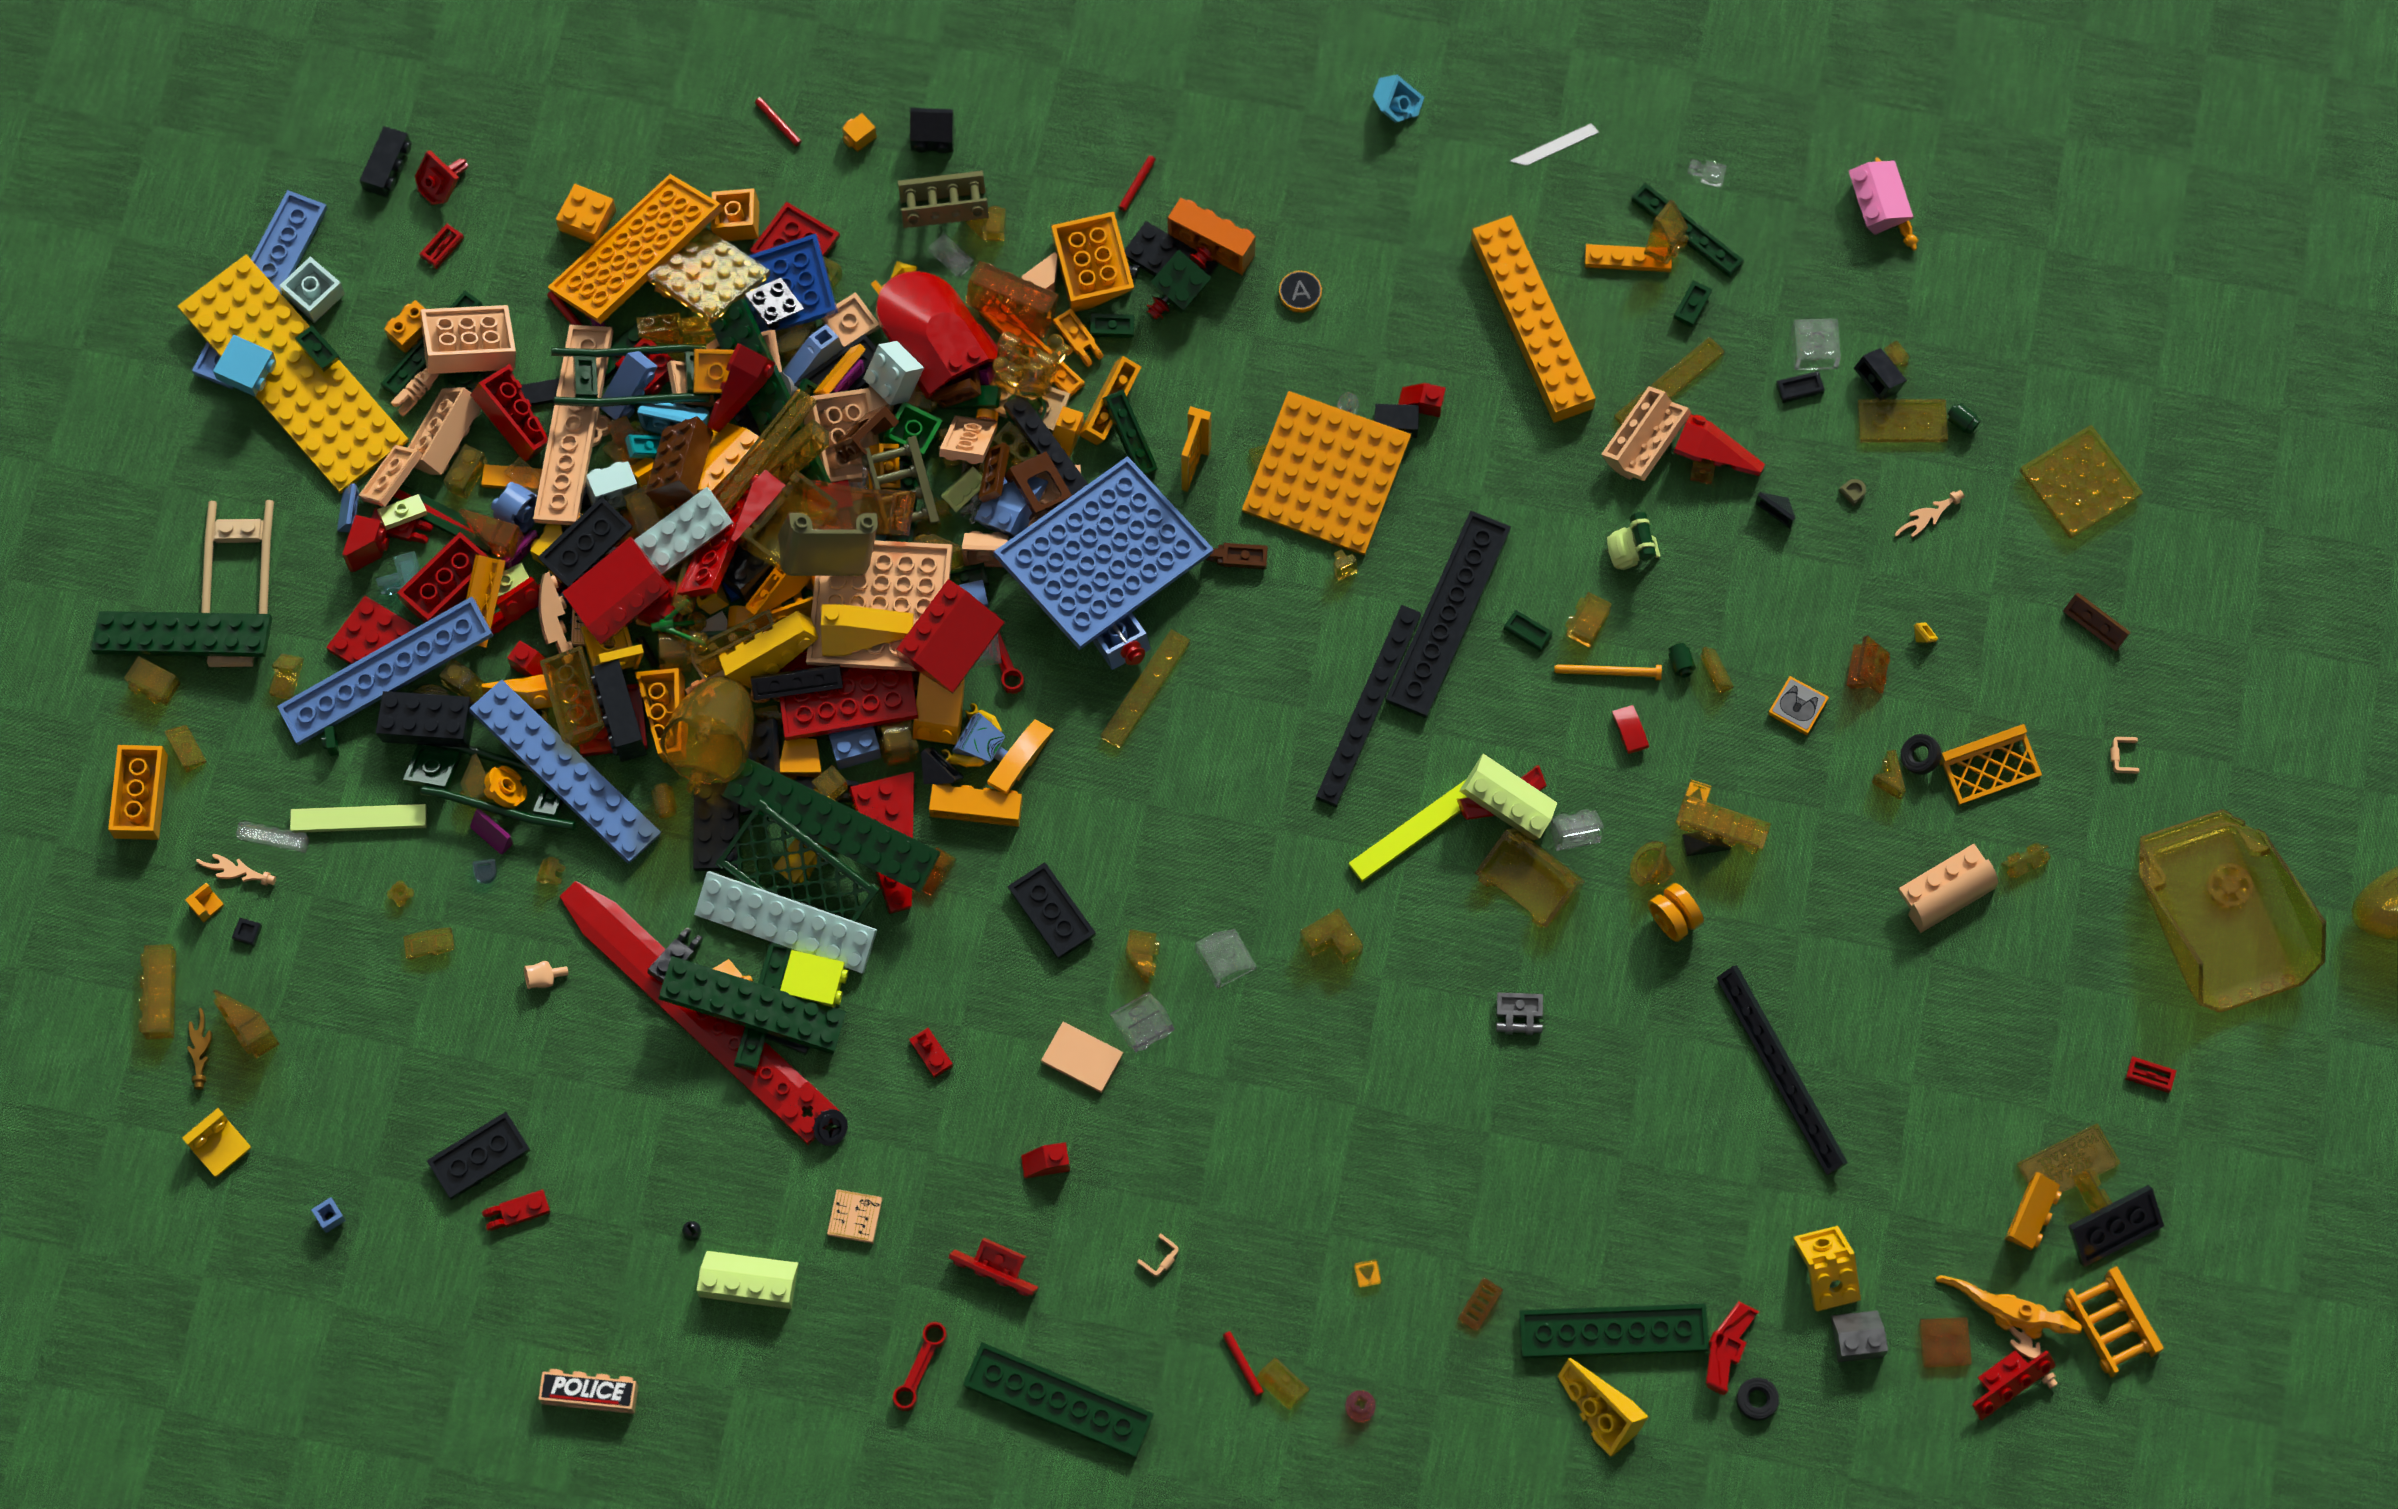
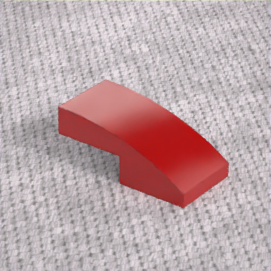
M1631 705L1612 711V717L1618 727L1620 739L1627 753L1630 754L1649 748L1644 729L1634 706Z

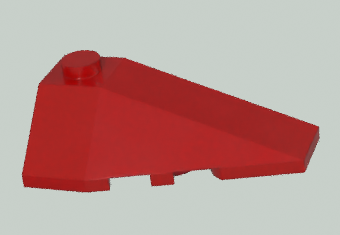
M738 343L727 364L726 370L729 371L727 380L722 382L720 386L722 390L721 399L715 402L707 427L719 433L759 391L767 379L772 376L775 362Z
M1691 414L1674 449V453L1701 462L1702 458L1712 460L1713 465L1720 467L1721 465L1729 464L1734 470L1760 476L1765 466L1757 457L1701 415Z
M764 470L760 476L756 474L749 482L751 488L746 496L726 550L728 552H731L745 538L747 533L750 534L755 526L760 524L773 511L786 487L785 484L767 470Z

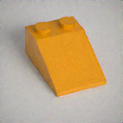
M920 673L916 700L919 719H914V739L957 744L962 727L965 678L952 694Z

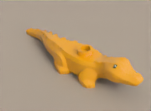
M1938 1276L1936 1278L1937 1282L1955 1287L1965 1293L1978 1306L1993 1315L1995 1323L2003 1330H2009L2013 1326L2024 1329V1333L2032 1339H2039L2043 1328L2050 1329L2055 1333H2081V1324L2073 1320L2064 1311L2049 1312L2043 1305L2019 1299L2015 1295H1994L1979 1289L1969 1282L1946 1276Z

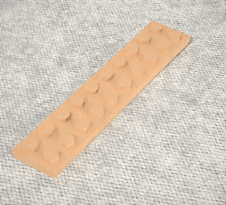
M569 325L565 348H611L613 329L612 327ZM563 357L556 397H575L573 357ZM609 357L596 358L598 398L602 397ZM554 405L533 517L535 523L572 525L579 519L600 407Z

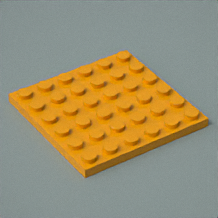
M1288 391L1242 507V512L1365 556L1411 439V434Z

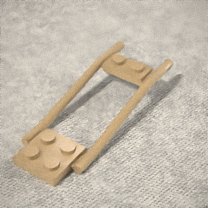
M209 501L204 543L201 613H210L213 541H216V543L262 541L259 614H268L270 544L274 501H265L264 521H261V519H217L215 521L217 502ZM208 656L207 664L209 667L253 666L254 657Z

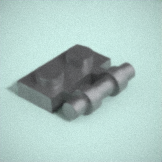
M1497 992V1017H1506V1023H1496V1032H1505L1508 1035H1512L1513 1032L1526 1033V1035L1542 1033V1024H1534V1018L1542 1019L1543 994ZM1513 1018H1526V1024L1513 1023Z

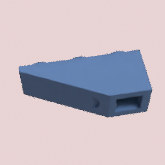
M825 324L807 338L783 369L782 373L790 377L793 383H796L843 349L839 337Z

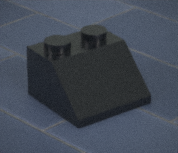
M910 108L911 150L920 153L926 151H936L942 154L954 152L955 122L953 109Z

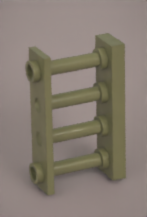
M983 171L898 181L900 203L907 202L908 207L901 208L904 228L989 218L987 198L980 199V194L985 193ZM971 195L972 200L959 201L958 196ZM950 197V203L937 204V199ZM928 200L929 205L916 207L915 201Z
M916 436L907 438L906 444L903 445L904 447L871 455L870 449L866 448L867 454L861 457L863 467L868 468L881 514V519H878L881 532L885 531L886 536L892 534L891 527L921 519H924V521L928 520L929 525L939 522ZM905 455L911 458L912 465L907 469L880 476L876 474L874 463ZM908 477L916 478L918 486L914 490L887 497L882 496L881 484ZM914 498L922 499L924 507L921 508V511L888 518L885 506Z

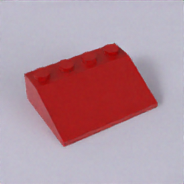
M629 537L562 593L588 630L602 645L606 644L659 601L673 587L635 540Z
M948 579L897 647V656L900 660L914 667V669L953 694L1005 623L969 592Z

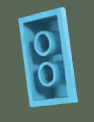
M681 403L642 404L637 412L642 430L662 434L663 430L668 426L676 425L696 416L708 426L711 416L710 411L705 408H691Z

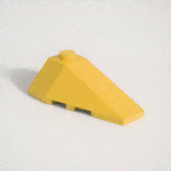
M822 604V656H847L858 650H868L875 645L888 644L904 639L914 626V614L852 605Z
M1572 1358L1567 1360L1560 1371L1558 1378L1570 1399L1577 1403L1582 1412L1580 1414L1582 1420H1586L1593 1431L1590 1434L1594 1441L1610 1456L1615 1455L1639 1433L1648 1416L1632 1400Z

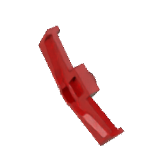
M1536 765L1521 777L1522 780L1539 791L1547 786L1539 765ZM1468 797L1457 799L1461 813L1466 820L1495 816Z
M1738 1301L1717 1331L1712 1333L1708 1343L1710 1356L1706 1379L1707 1388L1721 1395L1727 1394L1730 1362L1735 1365L1739 1363L1747 1343L1739 1338L1759 1313L1758 1310Z

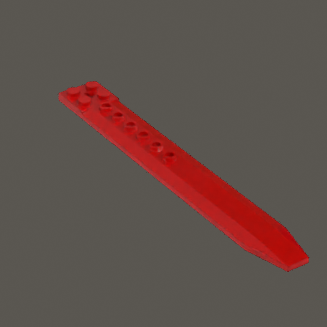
M575 881L560 895V899L582 934L807 1145L815 1139L812 1129L815 1123L814 1118L818 1117L821 1111L829 1109L840 1111L766 1042L756 1072L734 1067L745 1029L744 1026L659 1000L658 997L663 983L647 972L648 968L666 949L616 902ZM812 1108L813 1110L811 1112L813 1116H806L804 1118L802 1116L804 1113L803 1109Z

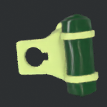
M1637 512L1631 515V524L1628 528H1621L1607 537L1609 555L1614 567L1617 569L1625 570L1638 565L1640 560L1648 561L1654 557H1660L1656 537L1651 535L1650 522L1647 514L1644 512Z

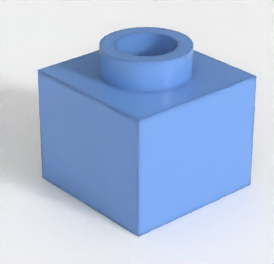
M331 1197L311 1209L326 1233L346 1221ZM329 1214H333V1215H334V1216H333L332 1218H330L329 1220H326V1218H327V1216H328Z

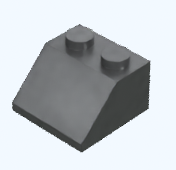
M1878 1311L1831 1316L1838 1362L1885 1357L1888 1352L1885 1328Z

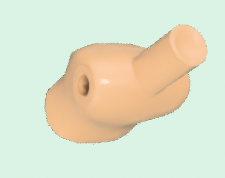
M548 961L524 966V976L528 989L551 987L554 984V977L568 975L567 966L552 969Z

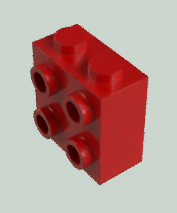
M645 335L634 347L657 345ZM668 354L644 355L658 366L654 372V379L647 384L644 390V396L657 395L661 391L662 386L670 382L667 363L674 360ZM625 356L615 363L616 370L619 369Z

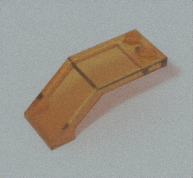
M805 480L800 513L809 516L812 526L855 530V521L859 515L877 513L878 527L876 535L909 536L916 492L863 489L818 480Z

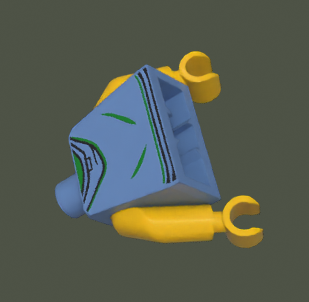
M971 703L970 708L974 711L968 712L965 710L966 717L970 721L952 750L954 754L951 755L947 749H943L941 751L942 754L948 755L946 760L950 764L963 767H981L990 763L993 758L1001 762L1008 751L1000 747L1005 735L1002 733L996 717L984 710L978 711L977 705Z

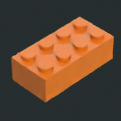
M1180 197L1168 216L1169 235L1195 250L1196 247L1202 248L1204 246L1212 253V260L1241 275L1244 274L1255 256L1256 236L1250 230L1235 226L1232 221L1216 216L1209 209L1204 210L1198 207L1191 200H1185Z

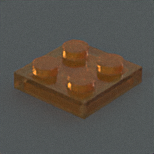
M1967 1317L1920 1319L1924 1367L1972 1364Z

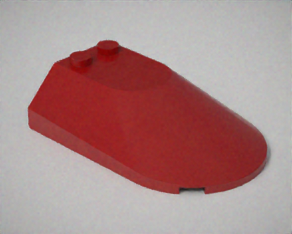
M912 271L893 277L882 287L876 304V315L879 325L890 342L898 341L924 367L917 385L926 399L931 398L949 380L987 362L996 363L997 366L1001 364L1002 358L954 288L942 278L926 272Z

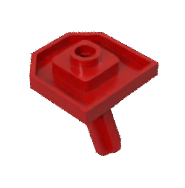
M431 150L427 151L415 174L418 192L431 204L448 202L459 179L457 175L468 169L466 160L458 159L447 166Z

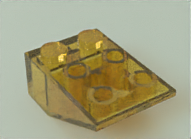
M216 989L213 990L217 997L213 1000L247 1054L252 1052L257 1059L279 1045L278 1040L258 1011Z

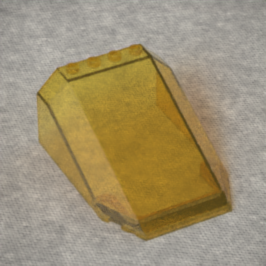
M2222 809L2140 837L2139 878L2187 987L2200 1006L2221 1013L2304 985L2325 963L2326 920L2264 831L2258 828L2255 830L2245 825L2244 820L2236 818L2231 813Z

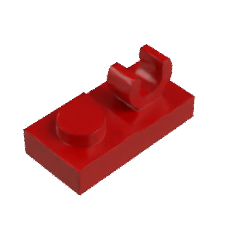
M929 1027L909 1039V1042L933 1078L953 1067V1063Z

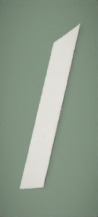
M1592 124L1586 125L1510 161L1529 165L1599 131Z

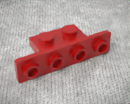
M532 577L497 599L496 605L500 611L493 616L491 625L493 634L500 632L503 627L512 621L518 620L523 614L538 606L540 584L537 585ZM556 578L559 588H556V591L558 592L563 588V585Z
M982 1239L975 1258L958 1250H953L949 1254L948 1258L952 1259L955 1265L963 1268L966 1266L972 1268L975 1274L982 1277H992L999 1285L1012 1286L1021 1295H1033L1038 1290V1286L1018 1278L1026 1256L991 1240Z
M2015 1350L1981 1374L1978 1379L1989 1392L1972 1404L1980 1420L1985 1419L2054 1369L2056 1365L2050 1353L2046 1350L2027 1363Z

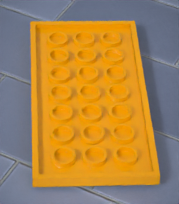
M669 174L548 286V289L563 301L601 324L724 209L719 202Z

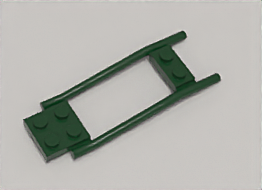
M675 344L606 349L551 347V356L573 357L575 397H554L553 405L606 407L673 402L709 403L710 395L722 394L693 393L694 349H707L706 345ZM639 351L643 355L684 353L686 393L598 398L596 358L626 356L627 353Z
M418 745L403 778L404 785L421 787V795L443 798L531 824L574 830L576 826L574 821L556 819L563 801L545 784L534 807L533 815L447 791L460 762L461 753L533 773L520 760L471 746L469 748L444 746L437 748Z

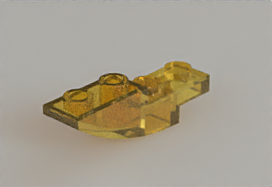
M680 313L636 318L639 337L660 343L705 344V337L715 336L709 321L718 314L682 319L680 318Z

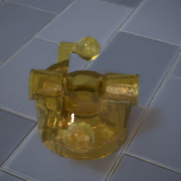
M1005 331L1000 336L997 344V358L993 361V380L1003 391L1025 398L1046 396L1051 392L1054 377L1060 363L1073 352V348L1064 344V339L1060 335L1054 334L1047 340L1049 349L1054 352L1047 354L1035 346L1026 345L1023 339L1009 331Z

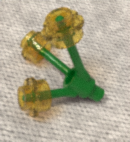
M677 595L676 600L673 602L676 609L665 616L664 619H659V622L651 623L652 632L661 630V632L679 636L690 641L689 646L695 653H701L709 646V639L706 633H699L706 627V617L701 612L695 611L694 614H689L687 621L674 622L673 617L678 613L686 615L688 612L691 613L694 605L689 596ZM688 626L690 631H696L693 636H689L675 630V627Z

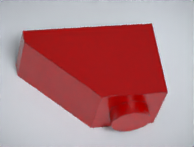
M1428 383L1402 387L1398 404L1419 405V413L1440 418L1446 387Z
M522 641L517 643L507 657L510 667L526 677L548 674L550 685L559 674V670L542 654Z
M1066 1142L1044 1145L1021 1155L1025 1179L1070 1171Z

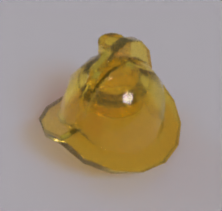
M1649 842L1639 848L1633 856L1630 864V874L1638 886L1642 887L1647 882L1662 884L1675 873V868L1665 855L1667 846L1663 842Z

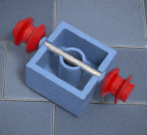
M1132 612L1092 641L1112 670L1124 663L1128 665L1141 663L1145 657V652L1151 649L1146 632Z

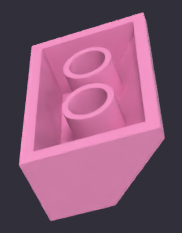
M1895 161L1867 162L1849 170L1866 226L1874 235L1914 218Z

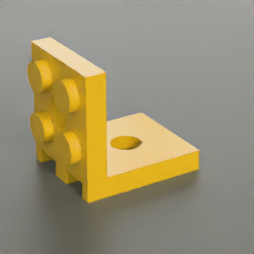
M586 626L581 627L580 630L592 670L593 666L619 659L622 670L633 668V670L638 669L644 651L642 644L632 645L627 627L611 639L615 645L611 649L605 648L603 644L601 645Z
M1838 1226L1794 1237V1244L1808 1267L1813 1306L1816 1312L1861 1300L1855 1253ZM1833 1281H1840L1838 1286L1834 1288L1829 1287Z

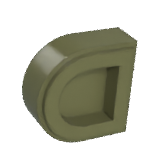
M1851 479L1840 487L1839 492L1855 506L1864 498L1866 486L1861 480Z

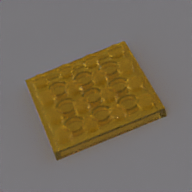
M704 228L677 254L672 255L670 260L651 270L647 274V281L710 323H713L727 311L729 306L740 298L743 299L746 292L755 289L770 276V270L707 228Z
M2092 424L2023 465L2019 470L2070 539L2143 494V491Z

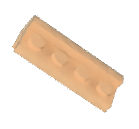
M1648 386L1601 455L1607 464L1623 477L1630 480L1634 477L1645 481L1692 412L1688 407L1673 403L1666 392Z
M1972 844L1901 886L1898 892L1910 908L1908 916L1920 933L1996 889L1998 878L1989 859L1985 860L1976 845Z

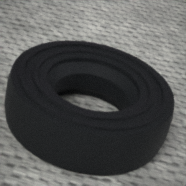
M1917 734L1910 737L1901 749L1903 765L1914 774L1923 775L1930 773L1938 766L1941 760L1940 745L1934 738L1926 734ZM1921 746L1927 747L1928 757L1922 762H1916L1914 760L1915 750Z
M1751 1378L1740 1386L1736 1396L1737 1406L1745 1417L1756 1421L1765 1420L1771 1417L1777 1410L1779 1394L1776 1387L1770 1381L1764 1378ZM1756 1390L1762 1391L1767 1397L1766 1405L1761 1408L1753 1407L1749 1402L1751 1392Z

